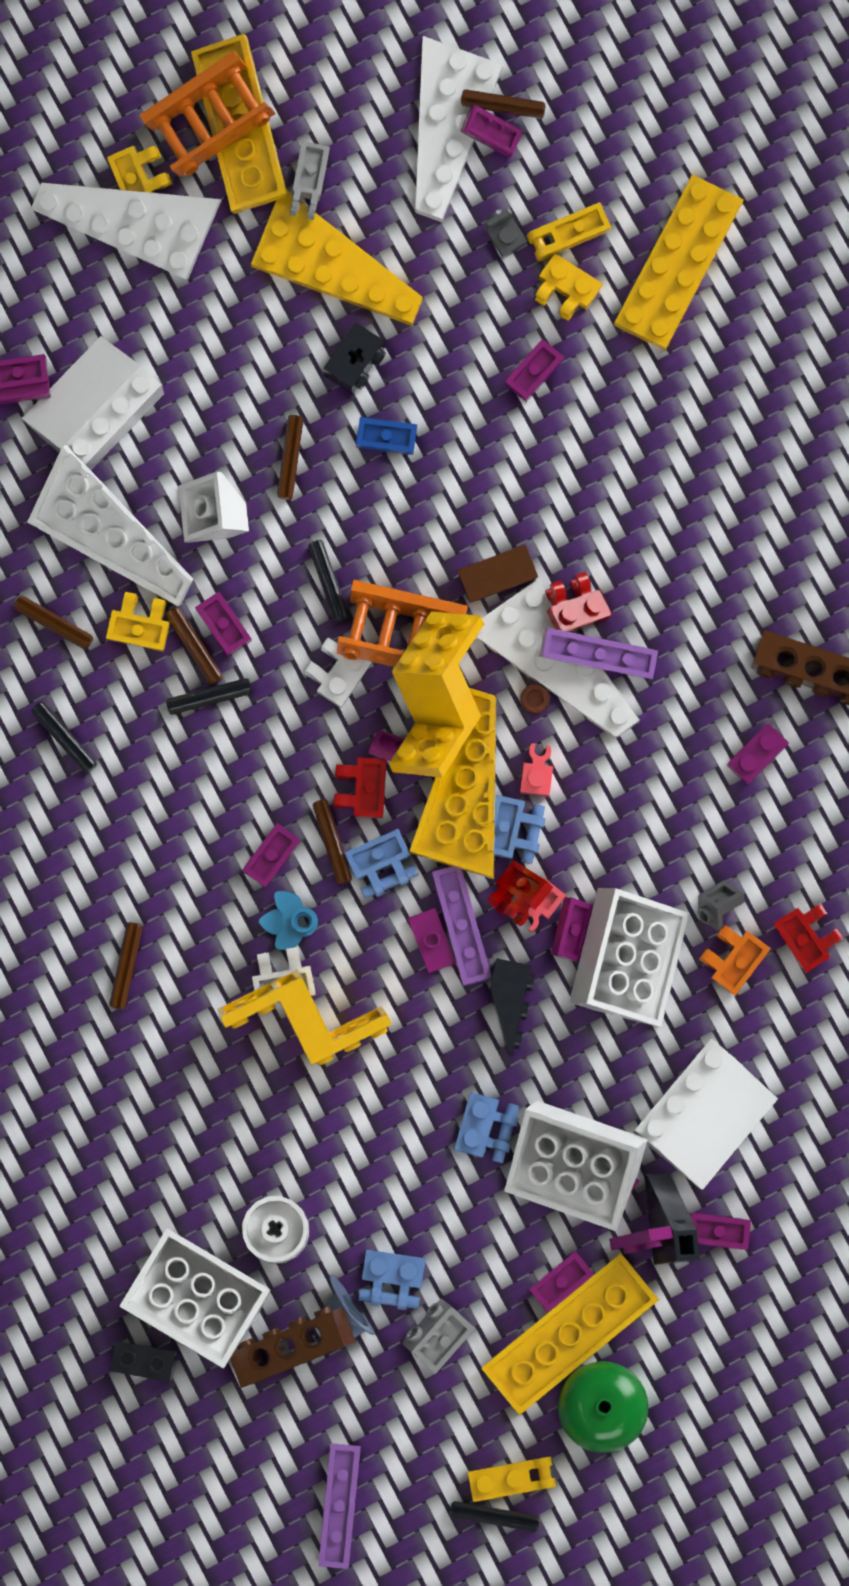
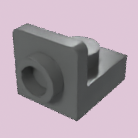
M510 208L503 212L501 209L497 210L487 217L485 232L503 259L527 245L528 241L513 220Z
M723 880L699 894L698 915L700 920L719 931L723 928V915L745 902L744 893Z

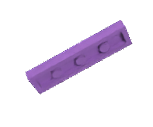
M544 628L539 657L653 679L658 650Z
M451 866L433 871L432 876L463 987L492 979L462 869Z
M330 1444L318 1566L349 1569L361 1446Z

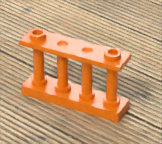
M234 50L139 115L144 124L153 132L155 130L162 132L178 161L170 165V168L181 178L195 173L199 169V165L254 128L266 125L270 117L276 114L265 101L260 105L256 102L241 77L242 71L248 67ZM227 81L233 84L249 111L236 121H234L217 92L218 88ZM202 98H208L225 126V129L213 137L209 135L194 110L195 103ZM179 114L185 115L201 142L200 146L189 153L186 152L170 125L171 120Z
M353 580L350 603L355 604L357 608L349 638L342 636L338 638L337 654L349 660L361 659L395 667L405 652L389 647L397 615L410 616L414 619L408 647L430 612L467 614L468 606ZM370 608L385 612L377 645L360 641L367 612Z

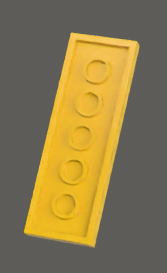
M245 34L191 51L196 74L198 75L234 50L248 67L242 71V79L258 105L264 102L248 38ZM227 81L218 88L217 92L234 121L249 112L231 82ZM203 98L213 137L225 129V126L208 98ZM269 122L260 128H254L217 153L230 209L234 214L288 197Z
M692 174L615 320L614 326L666 351L744 199Z
M620 1253L481 1369L517 1414L521 1415L658 1302L659 1299Z

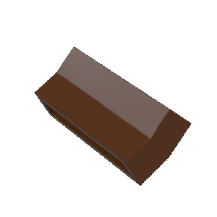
M526 544L457 570L469 604L538 578Z

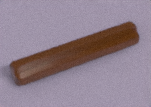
M468 89L463 90L461 96V105L465 107L476 105L484 110L542 119L545 114L546 105L542 101Z
M289 415L287 419L277 491L278 498L283 500H292L303 428V417L298 415Z
M23 595L19 596L14 604L15 610L84 650H87L92 644L94 638L86 631Z
M179 607L170 610L166 614L169 622L208 683L214 685L223 679L222 673Z
M326 799L318 800L312 806L338 885L352 881V876L328 801Z
M128 922L126 924L109 1002L110 1007L123 1010L126 1007L142 933V926L138 923Z

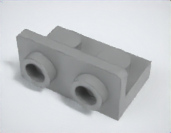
M440 1299L428 1308L423 1320L408 1331L406 1339L402 1344L436 1374L475 1330V1327L443 1299Z

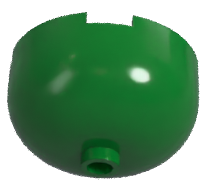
M599 1361L578 1368L567 1378L559 1394L557 1410L564 1432L575 1444L588 1451L611 1453L624 1449L638 1438L648 1418L649 1404L645 1388L633 1372L617 1363ZM602 1401H607L610 1404L609 1412L602 1413L599 1410V1404Z

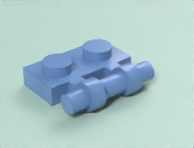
M496 795L494 856L512 860L514 849H519L523 851L521 862L532 864L534 854L538 853L540 846L537 841L540 828H544L545 818H543L545 806L534 804L532 814L523 813L525 801ZM520 823L529 825L526 840L517 838Z
M399 829L344 852L356 881L366 876L369 878L371 884L360 888L365 899L375 894L377 897L385 894L384 890L398 884L403 886L409 883V879L419 875L415 865L403 869L400 861L409 858L410 853ZM392 865L395 873L379 880L376 872Z
M470 1092L454 1150L483 1158L486 1147L495 1149L492 1161L503 1164L505 1155L509 1153L511 1148L509 1141L513 1127H517L519 1120L516 1117L519 1106L508 1103L505 1114L496 1112L499 1100ZM493 1121L502 1123L497 1140L489 1138Z
M366 1250L362 1280L373 1281L374 1283L372 1290L360 1289L359 1301L371 1302V1306L378 1307L380 1304L397 1306L398 1310L405 1311L406 1308L418 1309L420 1297L408 1296L409 1287L422 1288L426 1258ZM383 1283L400 1285L399 1294L382 1292Z

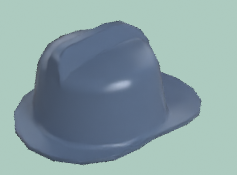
M330 1275V1282L335 1294L326 1307L331 1306L332 1311L343 1308L354 1338L365 1331L374 1335L373 1327L357 1309L344 1286L334 1275Z

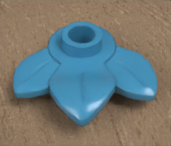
M278 891L274 894L277 909L263 915L259 919V924L267 932L277 935L275 941L276 949L286 950L296 947L302 937L313 934L318 927V918L313 910L303 906L299 896L287 891ZM306 917L309 920V924L307 927L302 928L298 925V920Z

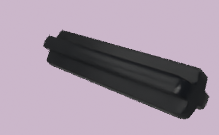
M322 540L313 541L308 545L334 622H345L349 619V613L325 545Z
M244 678L168 698L166 705L169 714L174 715L249 695L252 693L250 680Z
M43 701L34 705L31 709L32 714L85 774L91 772L97 766L96 761Z
M458 1501L452 1503L450 1511L452 1518L532 1532L538 1531L540 1518L537 1515Z

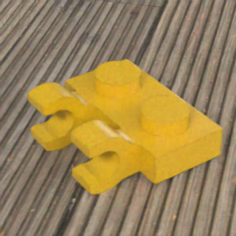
M131 146L107 157L120 190L154 193L157 190L173 185L169 173L166 174L165 172L148 179L143 167L144 164L162 158L158 147L151 146L137 153L135 146Z
M554 253L539 275L538 280L542 281L543 284L535 294V301L545 306L556 290L568 298L560 308L559 316L569 321L579 306L585 310L588 309L602 289L603 283Z
M125 592L121 612L112 610L106 639L164 652L170 622L162 620L167 603L165 600L154 598L150 617L134 615L138 596L134 593Z

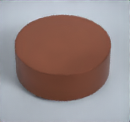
M531 684L522 691L520 703L527 713L532 715L541 714L549 706L550 696L545 687L539 684Z

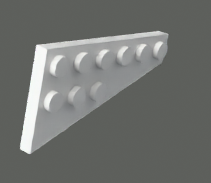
M423 36L415 213L443 222L475 140L460 132L470 107L461 105L462 92L468 89L493 94L503 65Z
M41 183L31 210L184 279H189L222 199Z
M64 445L27 522L176 606L181 605L193 578L67 445Z
M538 580L482 618L484 626L476 636L477 639L486 644L489 649L511 662L513 666L535 682L557 695L567 705L578 710L588 720L616 739L639 723V718L604 670L539 657L544 628H555L546 612L552 604L546 597L545 589Z

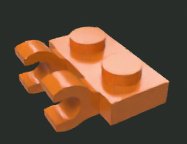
M725 925L716 936L733 947L732 951L725 960H722L707 948L699 960L716 971L711 977L713 981L733 996H736L771 948L749 931H746L741 937Z

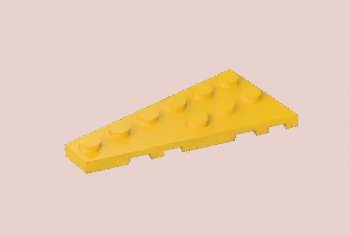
M287 191L288 197L276 200L251 262L252 268L413 326L423 301V297L317 213H315L314 220L307 219L308 206L300 200L298 213L296 216H291L290 210L293 195L289 191Z
M469 688L481 717L444 776L435 777L409 851L417 856L494 879L497 698L495 695Z

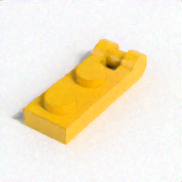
M599 202L534 229L526 237L529 243L533 244L536 249L534 254L537 261L541 262L552 257L554 253H560L610 232L612 227ZM551 235L554 243L546 246L544 238Z
M551 1456L469 1471L468 1476L473 1502L557 1487L555 1477L552 1478L550 1466L553 1465ZM538 1468L540 1480L531 1482L529 1470Z

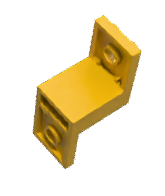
M430 612L392 670L415 722L389 763L392 772L443 777L480 719V712L459 663L484 626L481 615Z
M297 969L217 1009L225 1028L232 1026L235 1029L249 1021L247 1017L257 1012L259 1015L266 1014L276 1008L275 1003L280 1002L311 1065L317 1063L318 1066L333 1060V1054L343 1049L345 1052H349L361 1045L360 1040L368 1036L374 1039L388 1032L387 1027L392 1025L387 1013L380 1006L329 1032Z

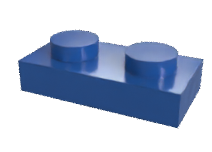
M360 417L356 448L414 455L417 424Z

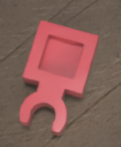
M532 743L529 748V756L533 763H524L520 793L549 797L553 766H546L545 762L551 756V746L547 745L546 753L543 756H538L535 753V744Z
M553 884L551 885L554 888L537 909L529 908L528 917H531L533 920V924L528 930L531 933L537 929L539 917L542 915L548 920L563 902L564 897L567 896Z

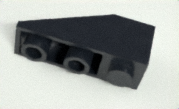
M496 958L490 993L507 1054L512 1055L513 1049H520L523 1032L517 1030L519 1021H526L529 1003L524 1002L526 991L532 992L536 974L530 973L531 965Z
M670 1173L644 1175L650 1229L671 1226L673 1238L661 1240V1247L652 1248L654 1265L678 1264L700 1260L697 1229Z

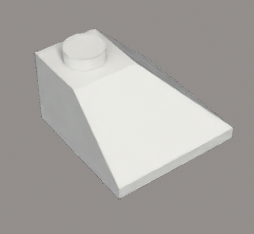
M214 472L178 486L184 542L226 539L249 531L246 502L222 472Z

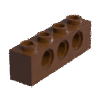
M764 630L751 667L757 670L756 674L769 679H773V676L785 679L784 683L789 686L801 688V685L812 688V692L816 695L829 697L830 694L841 698L840 702L849 705L848 657ZM780 655L789 656L792 659V665L790 667L780 666L777 662V657ZM808 664L817 665L820 669V675L816 677L809 676L805 671V666ZM837 673L844 674L848 679V684L845 686L837 685L833 680V675Z
M331 1306L314 1312L315 1318L306 1322L305 1317L289 1322L288 1326L290 1329L280 1332L278 1327L263 1333L264 1339L255 1343L254 1339L251 1338L241 1342L237 1347L238 1350L230 1358L240 1387L243 1388L355 1343V1338L343 1308L332 1311ZM314 1327L320 1332L321 1338L319 1342L313 1336ZM288 1338L294 1343V1352L288 1349ZM262 1349L268 1353L269 1360L267 1363L262 1358Z

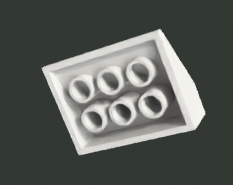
M100 336L50 388L51 397L39 399L22 417V420L58 453H60L64 445H67L92 470L164 395L162 385L143 367Z
M598 888L569 1003L661 1027L690 913L617 888Z
M710 1039L633 1133L648 1139L646 1144L699 1189L703 1190L778 1098L713 1039Z
M535 1101L525 1110L504 1192L616 1231L640 1169L648 1139L546 1103Z
M166 1228L119 1307L224 1369L269 1297L270 1289Z

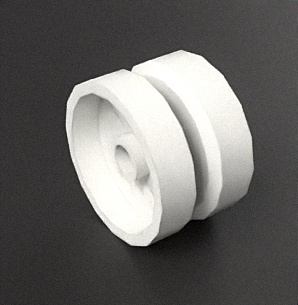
M282 1196L265 1197L255 1202L246 1212L242 1223L243 1239L247 1248L260 1260L271 1264L286 1263L296 1258L305 1249L309 1238V1222L303 1210L294 1201ZM272 1226H281V1234L279 1236L271 1234Z

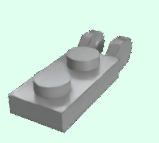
M302 141L291 194L293 195L290 210L291 216H296L298 213L299 199L302 197L311 199L307 209V219L314 220L317 201H320L330 150L329 146Z

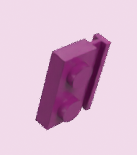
M45 354L0 361V405L51 397Z

